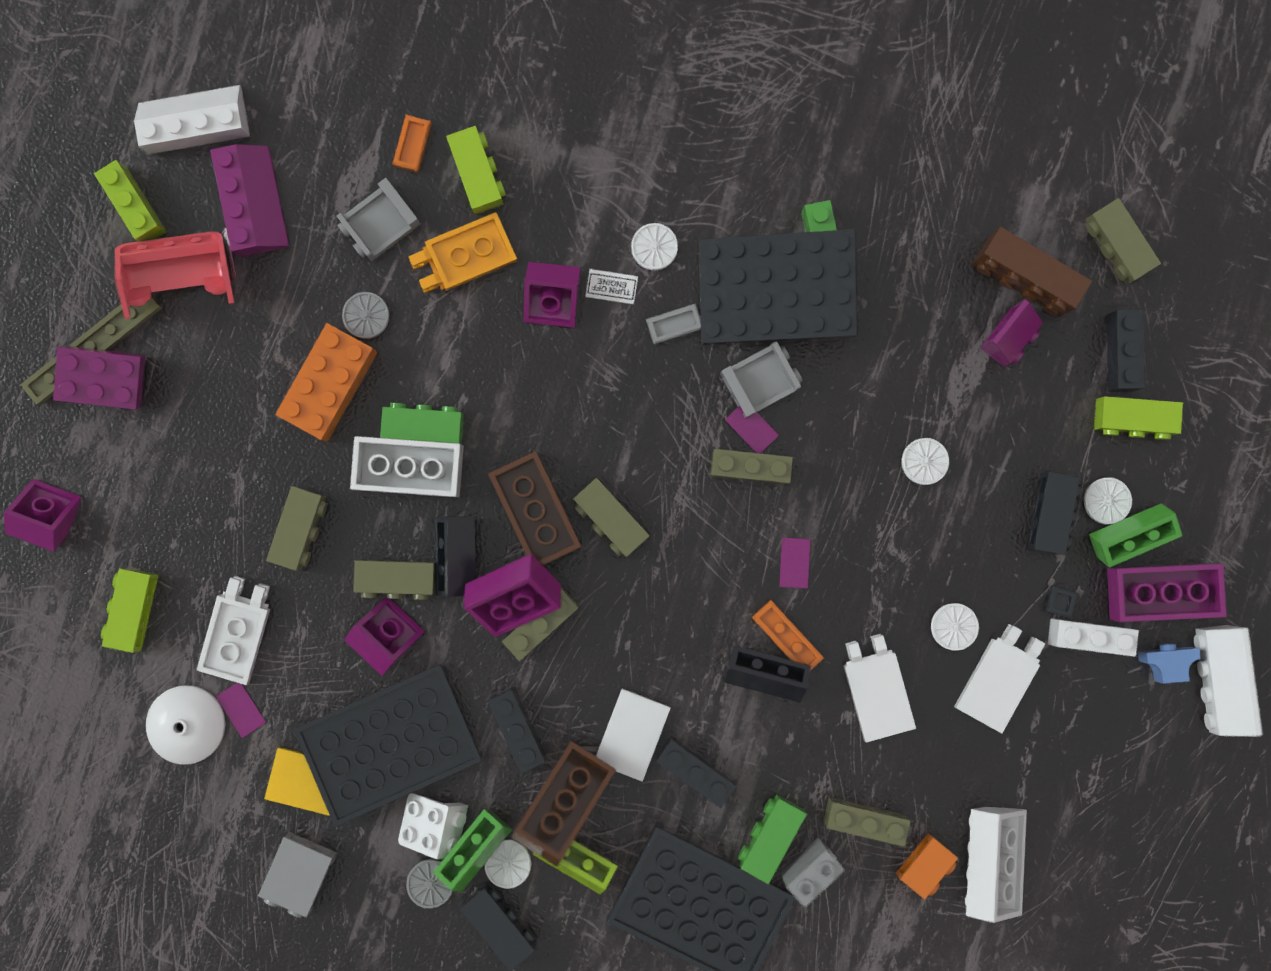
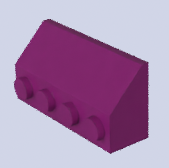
M235 144L211 149L210 152L231 252L240 258L290 247L269 147Z

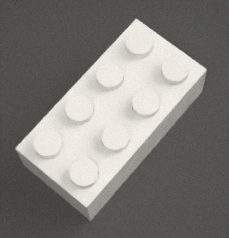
M354 436L350 489L460 498L464 446L454 443Z

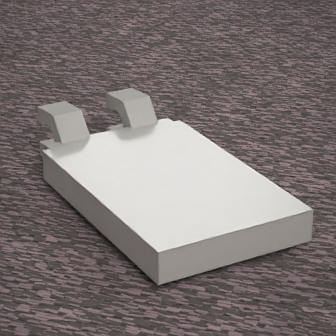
M234 576V578L231 577L229 579L226 592L223 591L222 595H217L197 671L248 685L270 612L269 604H265L270 586L261 583L255 585L252 597L248 599L240 596L245 579Z
M1008 624L1001 638L998 637L997 640L991 639L954 706L1000 733H1003L1040 667L1038 664L1040 660L1037 657L1045 645L1042 641L1031 637L1023 651L1013 646L1017 642L1022 630Z
M881 634L870 636L875 653L870 656L862 657L858 642L845 643L850 661L846 662L847 665H844V670L865 742L916 729L896 654L892 650L887 651L884 636Z

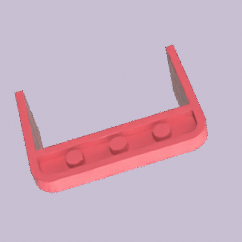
M204 232L121 244L115 248V282L125 319L130 318V305H145L151 298V292L204 285L206 291L215 295L227 292L228 302L234 303L223 237L218 232Z

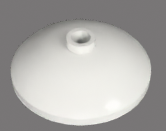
M190 685L177 686L162 693L151 705L146 718L147 737L156 753L165 760L184 765L197 763L209 757L220 745L225 733V715L218 700L208 691ZM178 722L182 723L184 726L182 732L177 730L176 726Z

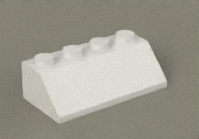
M240 85L142 102L138 104L134 119L138 146L148 154L250 137Z
M1230 625L1196 628L1194 645L1195 648L1200 649L1201 659L1197 663V670L1202 677L1203 683L1201 698L1206 705V714L1204 715L1206 728L1209 729L1210 733L1219 736H1262L1248 628Z
M997 807L971 809L969 817L970 841L967 848L969 864L966 872L968 880L967 895L965 897L966 916L995 923L1022 915L1027 810Z

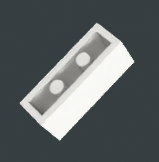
M1051 619L1048 645L1136 657L1139 630Z

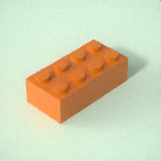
M326 323L275 415L316 438L328 442L378 352Z

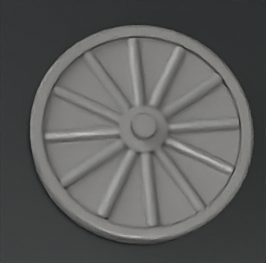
M360 292L351 296L346 301L342 310V320L344 326L352 335L362 339H370L380 335L387 327L389 309L384 300L378 295L371 292Z
M434 859L423 860L417 863L409 872L406 882L407 893L416 905L423 908H436L450 898L453 891L433 874L441 861Z

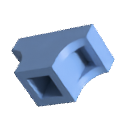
M1160 644V649L1138 651L1139 662L1149 664L1153 670L1154 681L1163 684L1190 681L1189 667L1195 660L1201 659L1199 648L1190 646L1176 647V644Z

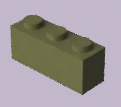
M1119 198L1085 219L1089 234L1092 237H1096L1101 245L1102 254L1105 258L1111 260L1115 267L1116 276L1121 281H1124L1126 285L1161 264Z
M713 449L710 476L789 484L793 457Z
M597 478L573 498L577 503L573 507L583 518L588 515L595 522L591 527L600 537L605 534L612 541L609 544L610 548L618 556L624 554L627 557L649 537L648 533Z
M291 486L266 561L295 571L302 570L303 567L308 565L311 557V552L308 551L311 542H315L318 537L319 527H317L319 518L323 517L326 513L328 503L325 500L327 496Z
M356 560L354 564L353 592H361L362 598H377V593H387V598L403 599V594H413V599L429 600V595L435 594V563Z
M562 587L560 609L517 627L502 643L520 661L580 606Z
M832 797L828 798L823 820L827 829L903 847L906 844L911 822L904 814Z

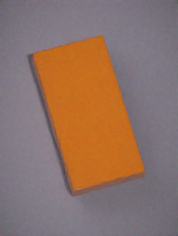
M409 115L405 116L393 166L419 173L432 126L431 121Z

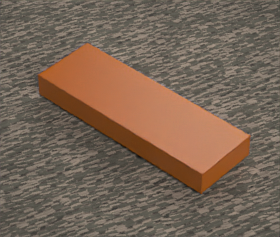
M769 600L752 616V619L791 661L810 665L811 671L824 659L772 600Z

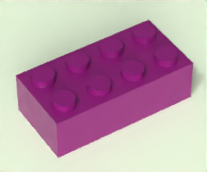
M1206 563L1107 568L1110 620L1129 622L1227 617L1223 564Z

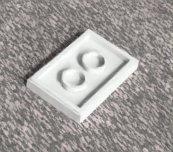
M622 688L596 757L615 768L616 772L643 782L671 707Z

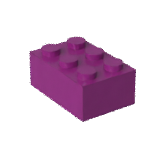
M73 346L57 347L53 400L137 409L142 405L146 355Z
M532 554L465 584L464 609L494 637L561 608V584Z

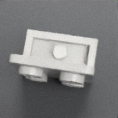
M416 793L409 794L398 838L399 844L435 859L445 858L461 838L463 826L466 822L468 805L463 803H441Z

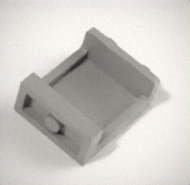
M386 178L378 183L380 187L378 190L346 214L342 215L339 213L337 215L341 222L337 225L346 237L351 235L357 242L353 247L362 258L367 256L371 261L375 260L421 225Z
M777 341L720 372L738 407H741L744 418L801 388L800 382H802V378L798 370L791 368L787 361L790 359L786 348L783 345L779 346Z
M289 832L282 839L258 896L263 898L264 902L270 906H281L288 909V913L295 917H307L313 910L315 899L330 865L335 860L337 852Z
M817 837L780 873L790 892L803 906H807L844 869L837 862L836 855Z

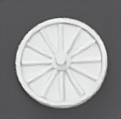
M650 223L642 226L634 234L631 249L633 257L639 265L649 270H660L673 262L677 254L678 243L675 234L667 226L659 223Z
M921 438L911 442L902 455L904 473L917 484L928 485L938 482L944 477L949 467L947 450L940 442L931 438Z
M1110 477L1098 479L1091 483L1085 492V510L1098 523L1114 524L1123 520L1131 510L1132 496L1130 490L1118 479Z
M958 603L944 605L936 611L932 618V635L936 642L946 649L955 651L965 649L975 641L978 635V619L975 613L965 605Z
M503 840L484 864L489 880L496 886L506 889L522 884L528 878L532 866L528 850L515 840Z

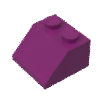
M529 262L524 282L523 322L575 328L580 267Z
M1024 299L1011 307L980 348L1004 367L1011 363L1016 364L1025 352L1022 349L1027 342L1032 344L1041 333L1038 328L1043 322L1031 304Z
M32 479L4 511L5 534L54 552L70 531L81 502V496Z
M386 597L354 625L344 641L382 676L409 650L425 631L390 598Z

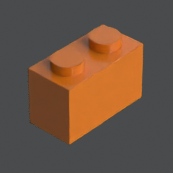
M927 833L898 869L896 875L918 895L926 899L928 895L932 896L938 890L939 882L944 875H949L955 869L958 858L937 839Z

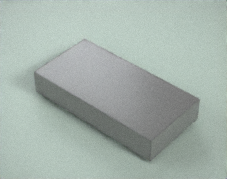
M696 304L646 319L654 345L701 330V320Z

